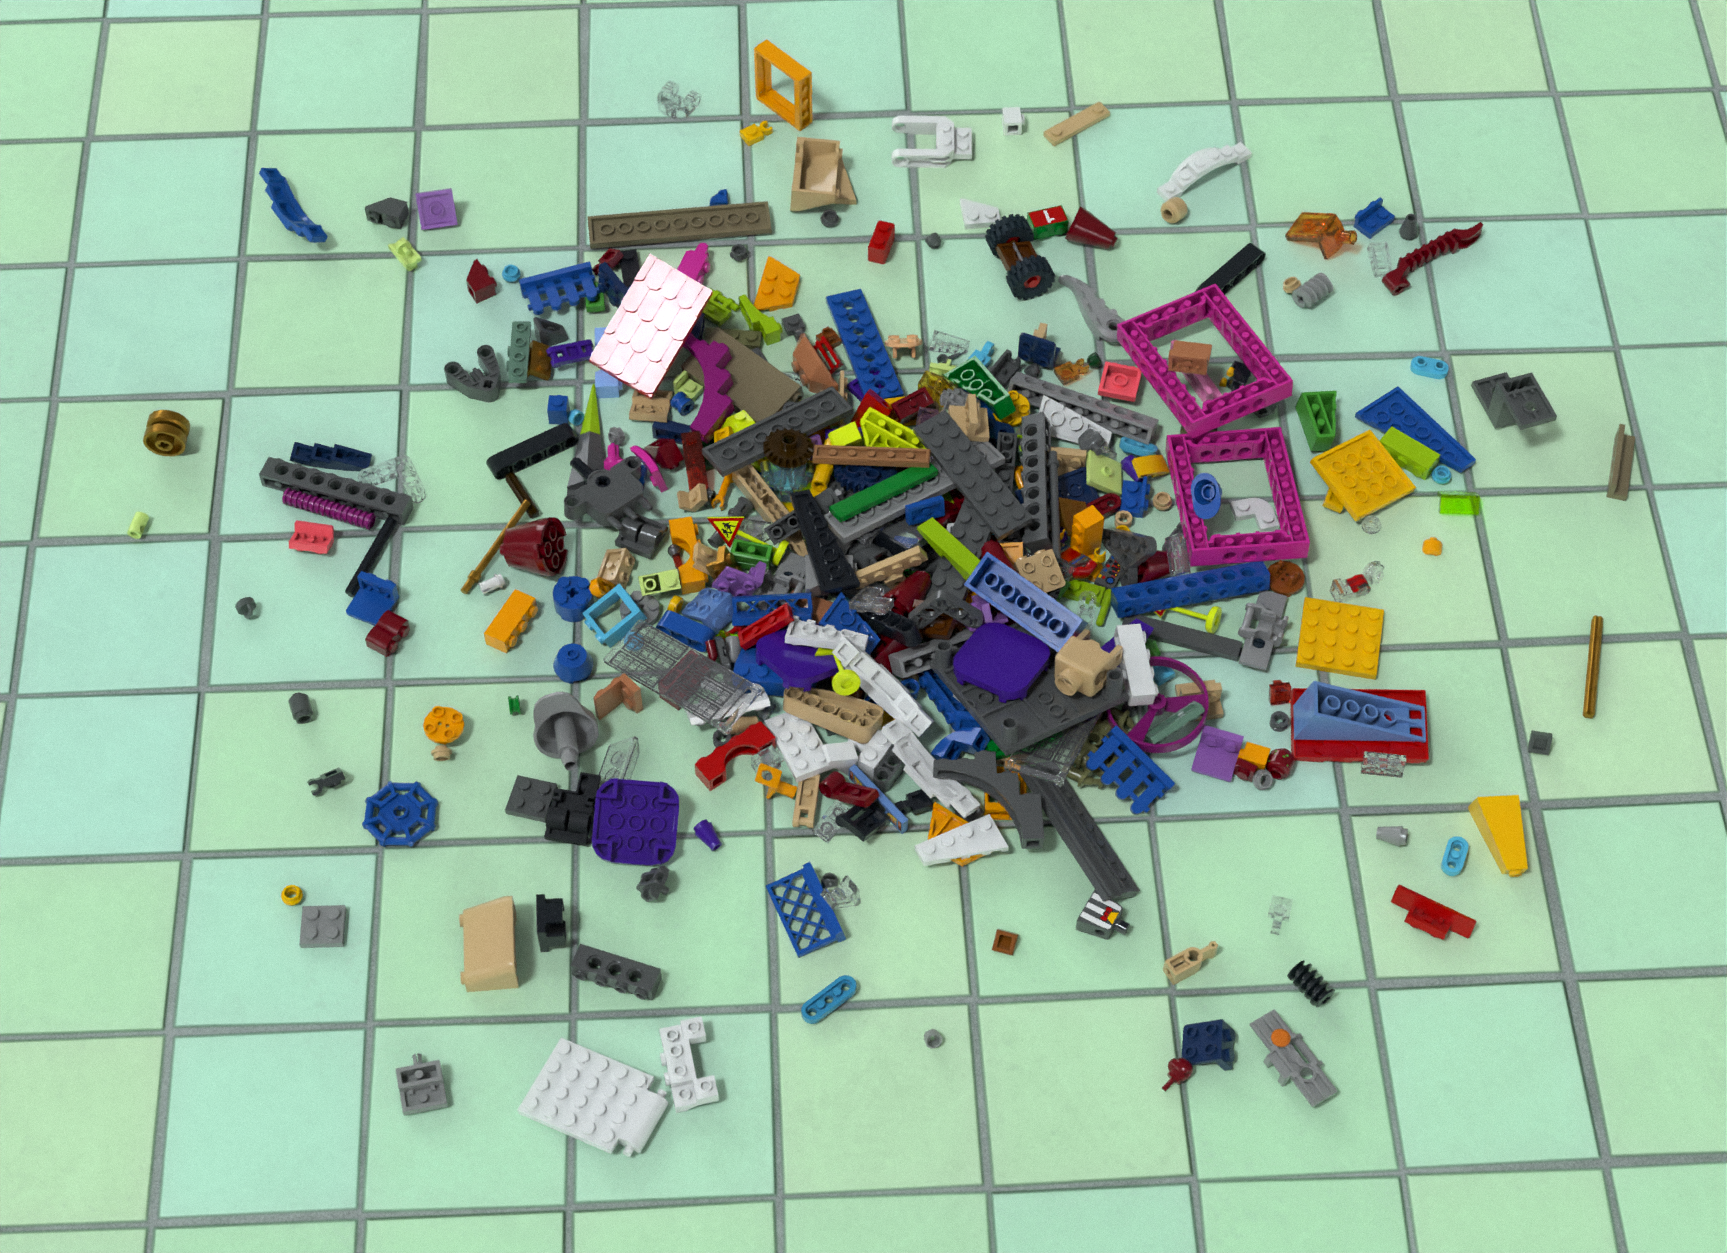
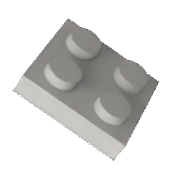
M303 906L300 948L344 947L346 906Z

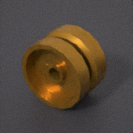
M171 410L154 411L148 417L143 438L144 446L158 455L171 457L180 455L186 448L190 423L185 416Z

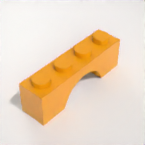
M692 516L669 520L672 545H679L690 556L685 564L678 567L682 595L700 592L705 588V583L709 581L708 574L693 568L695 562L693 561L694 546L698 542L701 543L700 539H696V535H699L697 523L693 524Z

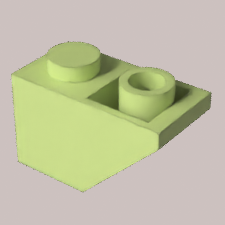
M677 569L638 576L642 596L681 588Z

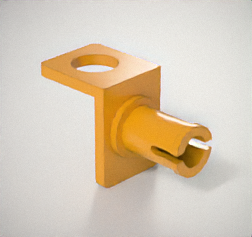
M760 763L755 781L769 787L766 798L770 799L773 793L777 792L793 799L797 786L781 781V770ZM769 771L772 774V779L769 781L765 780L762 777V772Z

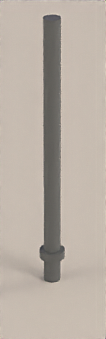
M1050 451L1048 467L1050 468L1052 545L1056 560L1060 562L1059 461L1057 460V452Z

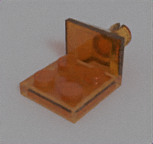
M1302 212L1285 234L1287 241L1318 242L1323 257L1326 260L1339 251L1343 244L1354 245V242L1357 241L1356 231L1344 230L1341 221L1334 213Z

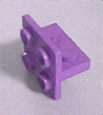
M979 595L971 596L972 603L970 604L983 613L982 625L995 622L1003 624L1009 621L1008 617L1000 610L995 609L991 611L989 602ZM964 625L969 631H973V633L977 629Z

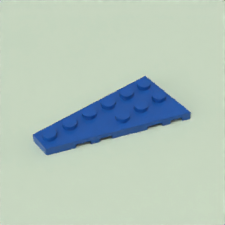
M1399 386L1355 414V418L1383 433H1386L1391 426L1439 453V462L1460 473L1475 464L1476 459Z

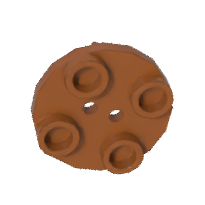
M1280 560L1269 566V588L1273 592L1290 597L1301 590L1304 585L1305 575L1297 564Z

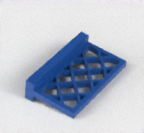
M811 862L804 864L803 869L766 885L798 958L836 940L838 943L846 940ZM803 876L805 881L802 888L792 886L795 879ZM780 886L786 888L783 897L774 895L772 890ZM790 889L800 892L796 901L786 899ZM803 894L813 897L810 906L800 903ZM784 903L794 905L791 914L781 911ZM798 907L808 910L804 919L794 916ZM812 911L821 914L818 923L808 920ZM792 920L802 923L799 932L790 930L789 927ZM806 924L816 927L813 936L803 934ZM820 928L829 931V937L823 940L816 938ZM800 938L810 940L808 947L799 950L797 945Z

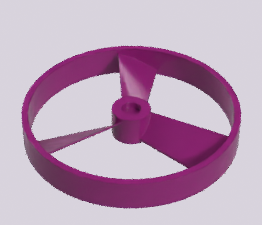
M1154 656L1150 657V666L1169 667L1184 673L1195 682L1202 693L1168 698L1158 693L1153 704L1148 705L1147 713L1126 734L1143 752L1167 753L1185 747L1200 734L1207 720L1209 699L1205 684L1192 668L1172 658ZM1193 701L1203 706L1205 711L1200 714V716H1203L1200 723L1187 736L1165 744L1143 742L1155 716H1160L1165 711L1176 713ZM1110 709L1106 710L1107 720L1110 727L1113 728L1117 724L1112 717Z

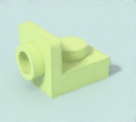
M685 370L673 380L674 393L684 392L687 398H691L693 401L704 392L703 386L689 379L688 372Z

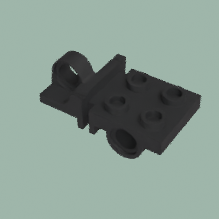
M580 772L576 791L554 789L555 796H552V805L549 807L546 816V831L544 835L546 840L586 846L601 775Z

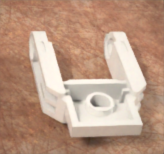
M896 116L892 119V131L897 133L936 135V149L894 150L892 152V164L900 168H946L953 159H972V128H954V122L946 116ZM902 123L905 126L899 127L897 124ZM897 157H904L905 159L899 160V159H896V158H897Z

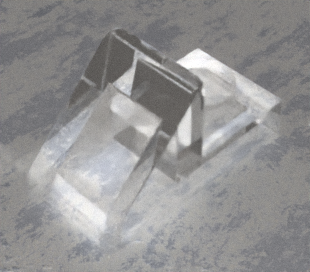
M848 875L843 878L838 886L824 888L820 894L832 909L858 906L861 903L860 890Z

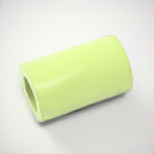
M135 512L127 534L134 539H140L149 516L143 512Z

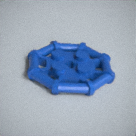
M389 781L386 786L374 795L366 798V810L362 826L379 841L380 846L404 845L412 847L420 838L436 828L435 815L436 807L439 804L438 800L433 798L421 786L420 782L394 783ZM395 791H409L405 795L395 793ZM391 792V795H389V796H388L387 798H385L383 801H379V800H381L383 797H385L387 794H389V793ZM415 794H418L424 801L419 802L414 797ZM374 808H379L378 816L373 817ZM428 808L427 820L422 818L421 815L422 810ZM405 810L402 816H396V811ZM381 824L386 829L385 832L382 833L375 825ZM418 824L422 825V827L419 830H417L410 836V830H412ZM392 833H395L396 835H402L405 833L406 837H390V835Z

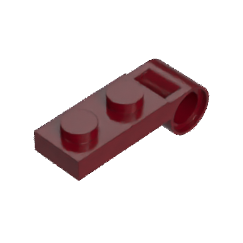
M833 771L819 784V790L825 797L865 808L870 806L879 797L877 789L848 783L844 776L837 771Z

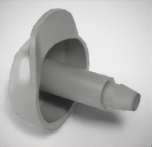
M555 692L545 695L535 703L533 709L535 723L533 738L536 747L548 757L561 759L566 770L575 769L578 755L590 749L598 738V723L594 714L567 692Z

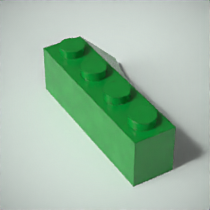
M976 356L943 374L946 379L971 394H976V397L983 400L999 420L1016 411L1010 394Z

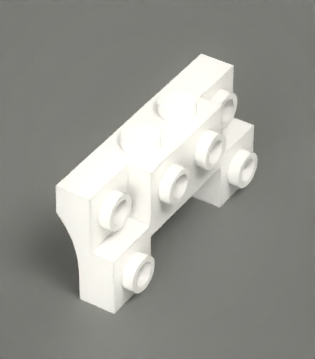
M702 1016L681 1020L680 1025L659 1029L664 1052L660 1053L662 1066H667L668 1071L664 1073L666 1086H671L676 1113L687 1111L702 1104L719 1101L714 1075L697 1079L690 1045L706 1042Z

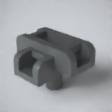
M660 866L659 868H652L649 872L642 873L641 880L636 887L641 892L642 899L650 902L657 900L660 892L663 895L668 893L669 888L665 886V882L670 869L666 866Z

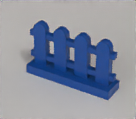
M590 261L519 279L522 297L524 299L528 298L530 303L527 305L528 310H533L535 315L543 314L544 307L551 306L553 310H560L562 303L567 301L570 305L576 306L580 303V298L586 297L589 301H595L598 298L597 294L600 293L599 288L595 287L593 283L595 276L592 272ZM582 285L584 291L577 292L575 286ZM564 289L566 295L559 297L557 290ZM546 294L548 300L541 301L539 295Z
M1116 725L1106 734L1109 738L1105 736L1101 740L1103 742L1101 747L1095 753L1090 751L1087 754L1089 759L1086 761V767L1091 771L1099 767L1104 772L1100 778L1102 784L1110 785L1114 782L1119 787L1115 791V795L1119 800H1124L1127 797L1131 798L1134 801L1130 806V811L1133 814H1140L1142 811L1147 813L1150 810L1148 805L1156 797L1160 799L1164 795L1162 790L1164 792L1170 790L1175 785V782ZM1119 746L1124 751V753H1122L1117 747ZM1113 752L1118 759L1108 768L1103 762ZM1133 761L1139 766L1138 768L1132 763ZM1128 767L1133 773L1122 782L1118 776ZM1143 782L1147 788L1138 797L1133 790Z

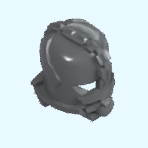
M867 539L860 540L852 545L847 555H853V563H857V569L860 570L894 556L888 549L880 548ZM884 580L877 581L876 583L884 584Z

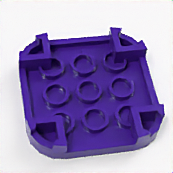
M997 622L986 623L977 628L956 653L953 659V672L957 677V682L961 685L969 682L999 696V702L1006 703L1007 700H1015L1017 698H1020L1022 701L1027 696V690L1041 672L1048 670L1050 650L1047 644L1040 639L1005 624Z
M788 627L760 638L756 643L757 664H766L783 679V687L788 690L792 686L804 688V692L810 691L812 683L839 672L833 655L815 656L818 648L785 643Z
M612 778L603 783L597 790L595 800L592 847L596 855L603 861L618 864L660 866L668 862L674 855L677 839L679 796L675 789L668 783L661 781L651 782Z

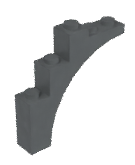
M982 750L975 752L974 759L948 760L942 758L933 761V778H946L968 783L983 790L1004 807L1015 824L1022 849L1043 848L1044 830L1041 795L1034 793L1019 794L1018 773L1009 771L997 773L995 751Z

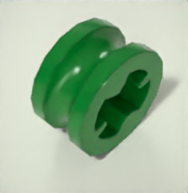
M517 695L515 698L508 696L510 715L514 712L520 714L519 696Z

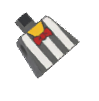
M1094 890L1077 919L1076 930L1108 940L1114 930L1125 935L1130 924L1121 920L1123 912L1121 905L1112 899L1102 901L1097 891Z

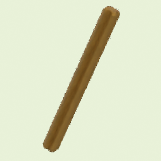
M1597 615L1593 616L1591 620L1583 716L1592 719L1595 715L1603 617Z

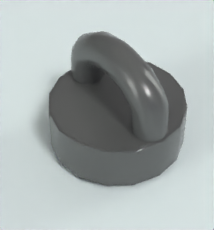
M245 597L236 603L235 608L239 614L244 615L246 619H250L253 615V610L256 608V603L253 598Z

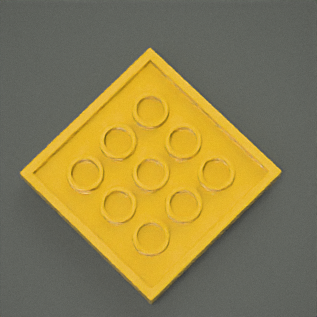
M1371 430L1312 458L1310 461L1311 465L1355 521L1414 492L1416 489L1415 485Z
M1305 597L1295 667L1375 680L1384 610Z

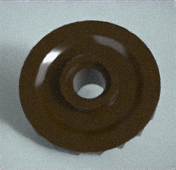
M784 427L783 430L776 429L775 432H770L769 436H766L763 442V452L765 457L776 466L796 468L806 464L811 459L813 443L806 433H801L800 429L795 431L793 427L790 430Z

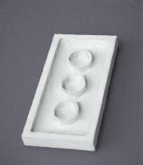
M787 712L764 720L767 729L775 736L776 746L796 783L834 769V767L827 763L822 748L823 743L810 722Z

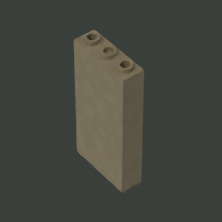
M718 326L704 340L709 345L713 340L719 344L724 343L730 349L729 352L732 358L724 369L730 372L733 385L726 395L733 400L735 413L745 410L754 422L757 423L782 411L785 403H798L802 400L804 394L801 385ZM691 354L680 366L682 372L684 370L687 371L688 378L703 386L704 390L702 368Z

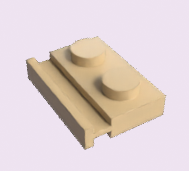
M698 542L694 546L693 561H695L693 568L710 575L706 569V564L717 561L718 551Z

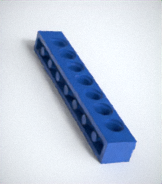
M1258 561L1111 588V605L1117 617L1122 618L1269 590L1270 573L1264 562Z

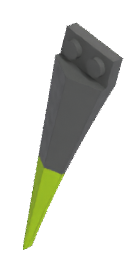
M593 384L575 457L580 458L590 469L600 470L604 469L596 389L595 384ZM573 467L567 485V495L584 485V478Z

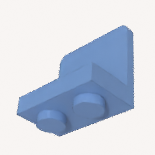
M704 588L685 606L681 613L685 617L701 620L705 626L711 628L717 635L732 620V595L728 592Z

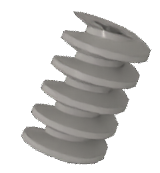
M1318 273L1299 286L1298 289H1295L1292 292V297L1298 307L1310 308L1312 304L1317 303L1323 296L1331 293L1333 285L1324 273Z

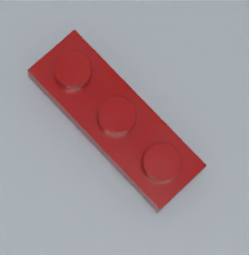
M785 603L739 631L740 646L747 650L751 646L756 645L760 638L774 633L794 621L791 606Z

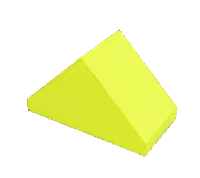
M855 421L828 433L832 445L866 447L861 431Z

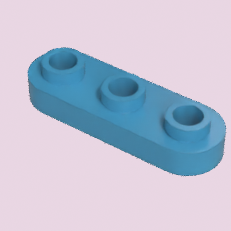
M848 975L837 978L803 1004L801 1008L803 1020L810 1024L822 1020L855 994L856 981ZM843 987H848L849 990L844 991V990H842V988H843ZM830 999L832 1003H826L825 1001ZM810 1012L816 1013L814 1016L809 1015Z

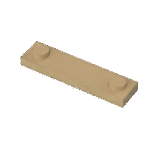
M1099 101L1044 131L1043 136L1053 146H1056L1109 117L1110 111Z

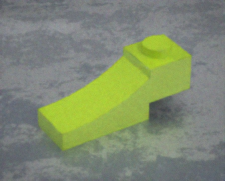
M746 294L739 296V309L750 330L762 331V337L767 346L780 342V333L783 332L781 324L777 323L773 316L768 317L760 312L749 301Z

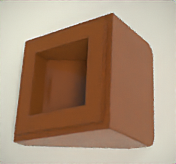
M997 929L992 950L1013 955L1019 934Z

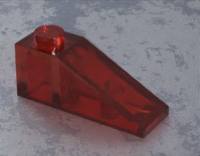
M700 431L681 433L689 491L698 483L705 484L707 489L709 487L704 455L702 454L703 446Z

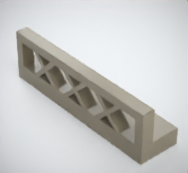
M1619 424L1614 438L1606 497L1626 501L1635 436L1625 435V425Z

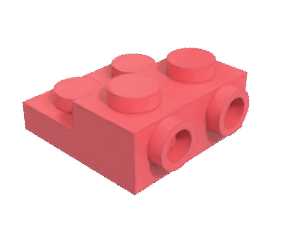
M1105 361L1098 395L1135 402L1142 372L1135 366Z

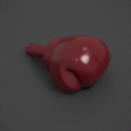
M1185 1058L1171 1059L1168 1063L1169 1072L1167 1073L1170 1079L1162 1087V1090L1166 1092L1173 1083L1179 1085L1189 1078L1193 1072L1192 1064Z

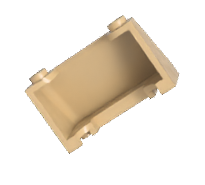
M797 137L790 211L808 210L833 204L835 200H838L839 189H836L838 159H842L843 148H839L840 141Z
M503 896L464 909L463 914H459L460 927H463L464 971L460 973L461 985L465 984L467 992L519 988L518 976L516 975V908L513 896Z

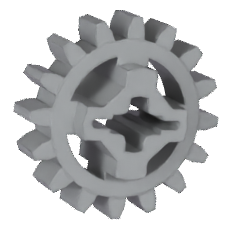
M948 388L941 393L940 405L944 406V409L947 410L949 405L965 406L967 396L971 393L965 392L963 389L954 388V390ZM976 399V402H979V407H981L980 400Z

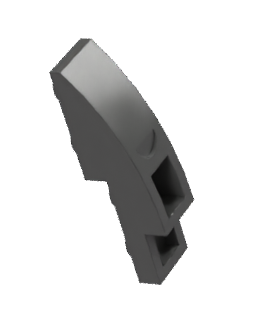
M998 432L997 450L1005 457V464L995 468V472L1005 485H1009L1012 492L1017 433Z
M832 486L814 497L822 515L829 511V506L840 502ZM793 510L764 528L772 543L776 545L800 530Z

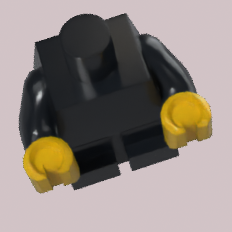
M1235 360L1227 370L1226 375L1229 379L1223 377L1220 380L1219 386H1227L1231 389V392L1239 389L1240 386H1245L1251 371L1244 363Z

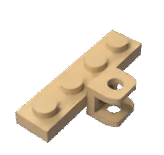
M918 545L856 571L855 574L860 582V587L856 589L866 588L869 584L882 580L890 589L894 588L906 579L903 574L905 569L918 566L928 560L927 553Z

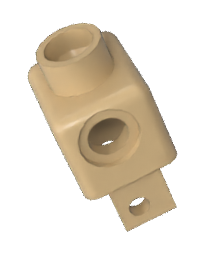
M1084 629L1077 638L1071 636L1055 656L1054 677L1057 688L1068 696L1074 695L1077 691L1088 697L1094 696L1106 685L1107 672L1115 669L1122 662L1123 647L1117 645L1110 653H1107L1100 648L1098 642L1090 639V631Z

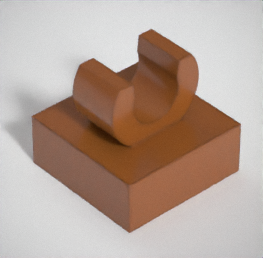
M829 326L822 329V332L816 335V341L822 340L821 337L825 336L833 348L842 344L840 337ZM825 344L822 345L823 348L825 349V351L827 352L828 349H827V347L825 346Z

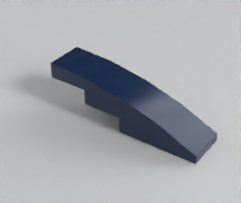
M294 442L289 461L325 469L368 471L372 454L334 444V448L318 443H314L313 447Z

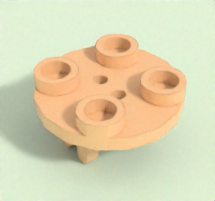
M915 334L907 335V338H899V335H890L888 340L885 341V345L892 347L893 358H897V349L899 347H908L911 349V357L916 358L915 346L922 345V340Z

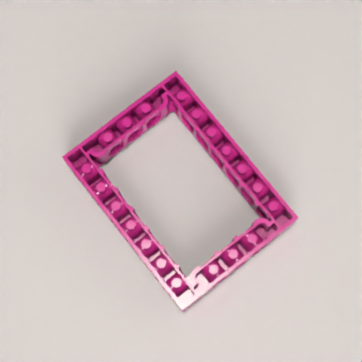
M1216 283L1117 324L1118 342L1191 438L1292 396L1293 380ZM1209 318L1255 376L1256 381L1246 386L1242 385L1239 389L1232 392H1225L1222 396L1213 400L1205 401L1201 409L1195 401L1196 398L1191 396L1186 390V385L1182 384L1177 378L1176 372L1168 371L1166 359L1160 356L1157 347H1154L1151 341Z
M1281 427L1206 432L1194 438H1191L1189 434L1167 435L1165 452L1190 567L1307 558L1310 541ZM1263 458L1280 530L1272 532L1255 531V533L1240 534L1239 532L1232 535L1215 534L1208 541L1206 535L1207 526H1204L1203 519L1195 514L1193 508L1191 483L1194 479V468L1191 467V463Z

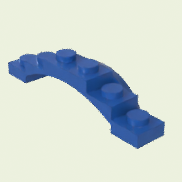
M261 168L259 174L267 184L265 192L273 201L271 209L288 231H295L298 236H306L309 242H326L328 236L323 231L322 226L315 224L307 217L295 199L286 178L281 175L277 168Z

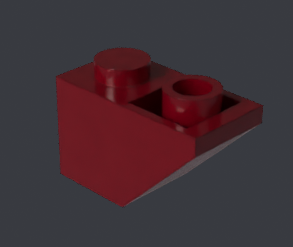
M478 259L474 260L466 282L468 292L477 304L495 296L497 284L493 276L490 277L488 275L486 266L484 264L481 265Z

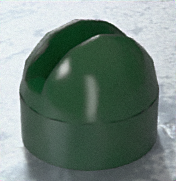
M1096 352L1088 356L1087 363H1089V367L1098 368L1103 365Z

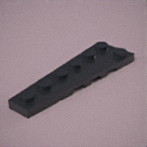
M810 490L790 493L791 503L821 595L859 588V579L850 563L848 564L842 548L837 544L836 537L831 533L824 515L821 514V510Z

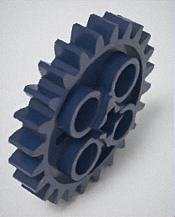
M834 464V477L836 482H841V487L846 486L847 491L854 489L853 493H856L897 474V467Z

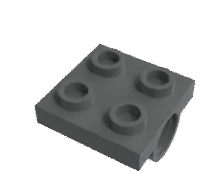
M636 514L638 516L636 521L625 517L621 523L623 529L619 530L615 546L627 548L630 552L651 559L668 531V526Z

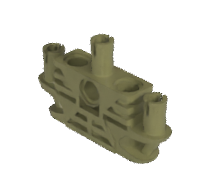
M1115 707L1110 708L1116 724L1128 734L1130 731L1124 729L1127 725L1131 730L1135 726L1134 721L1129 716V710L1123 712ZM1106 711L1099 713L1069 767L1064 766L1062 770V775L1078 782L1077 787L1093 784L1099 785L1098 789L1104 787L1100 779L1093 778L1095 775L1101 778L1104 772L1099 767L1093 771L1088 770L1086 761L1089 759L1087 754L1090 751L1095 753L1103 744L1101 740L1105 736L1109 738L1106 734L1112 728L1107 720ZM1077 728L1074 734L1080 735L1082 730ZM1073 735L1072 739L1077 740L1078 736ZM1118 746L1117 748H1118L1122 753H1124V751ZM1112 752L1103 763L1109 768L1118 757Z

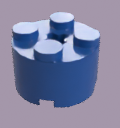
M578 576L561 577L558 579L553 589V601L556 613L567 622H580L584 620L582 613L594 604L588 579Z

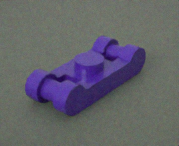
M588 339L552 346L546 352L551 357L550 363L552 367L558 368L565 364L589 361L594 350L592 348V340Z

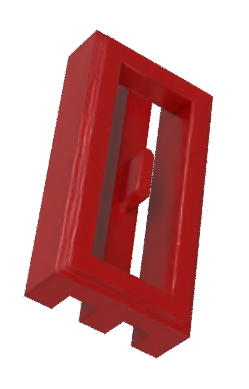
M822 336V340H817L815 342L816 345L813 347L830 374H833L843 363L828 339ZM825 344L833 359L837 363L836 365L833 364V362L831 361L830 357L828 356L822 345ZM818 349L821 351L822 355L824 356L825 360L827 361L831 369H829L826 365L825 361L818 352Z

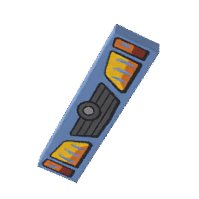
M855 764L850 767L849 779L853 784L877 789L879 797L873 804L890 817L889 821L901 834L908 830L907 817Z

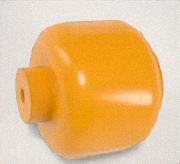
M1430 537V539L1424 540L1422 551L1426 555L1438 556L1442 553L1443 544L1437 538Z

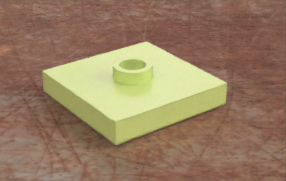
M1089 450L1086 453L1087 485L1106 493H1114L1120 496L1122 494L1121 463L1103 455L1097 456L1092 450Z

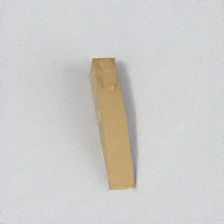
M751 464L732 473L733 482L753 504L755 510L768 525L789 513ZM801 530L784 539L789 542L788 547L795 554L803 557L808 555Z

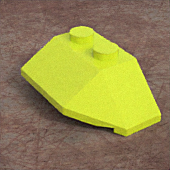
M871 407L868 408L860 420L866 447L926 449L913 433V430Z

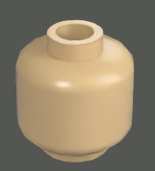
M1172 197L1163 203L1160 212L1165 221L1176 223L1186 216L1187 205L1181 198Z

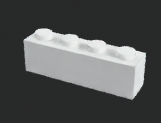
M1141 624L1117 625L1114 641L1116 646L1120 645L1123 647L1120 669L1123 673L1125 692L1128 694V705L1153 704L1155 696H1158V687L1153 682L1154 669L1149 664L1150 651L1145 646L1146 633L1142 631Z

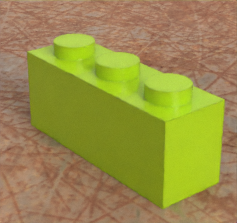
M1392 426L1379 440L1400 467L1423 480H1426L1438 465L1439 453Z

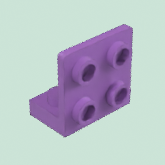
M759 561L755 567L750 568L748 574L726 566L712 583V588L721 592L731 593L733 596H751L762 585L767 564Z
M1204 725L1191 770L1230 782L1244 736Z

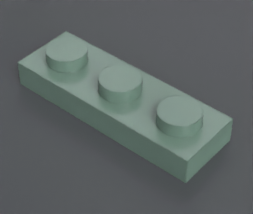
M1196 701L1191 702L1150 729L1145 738L1153 744L1162 743L1166 740V736L1172 732L1176 733L1189 721L1197 720L1200 714L1205 711L1203 706Z

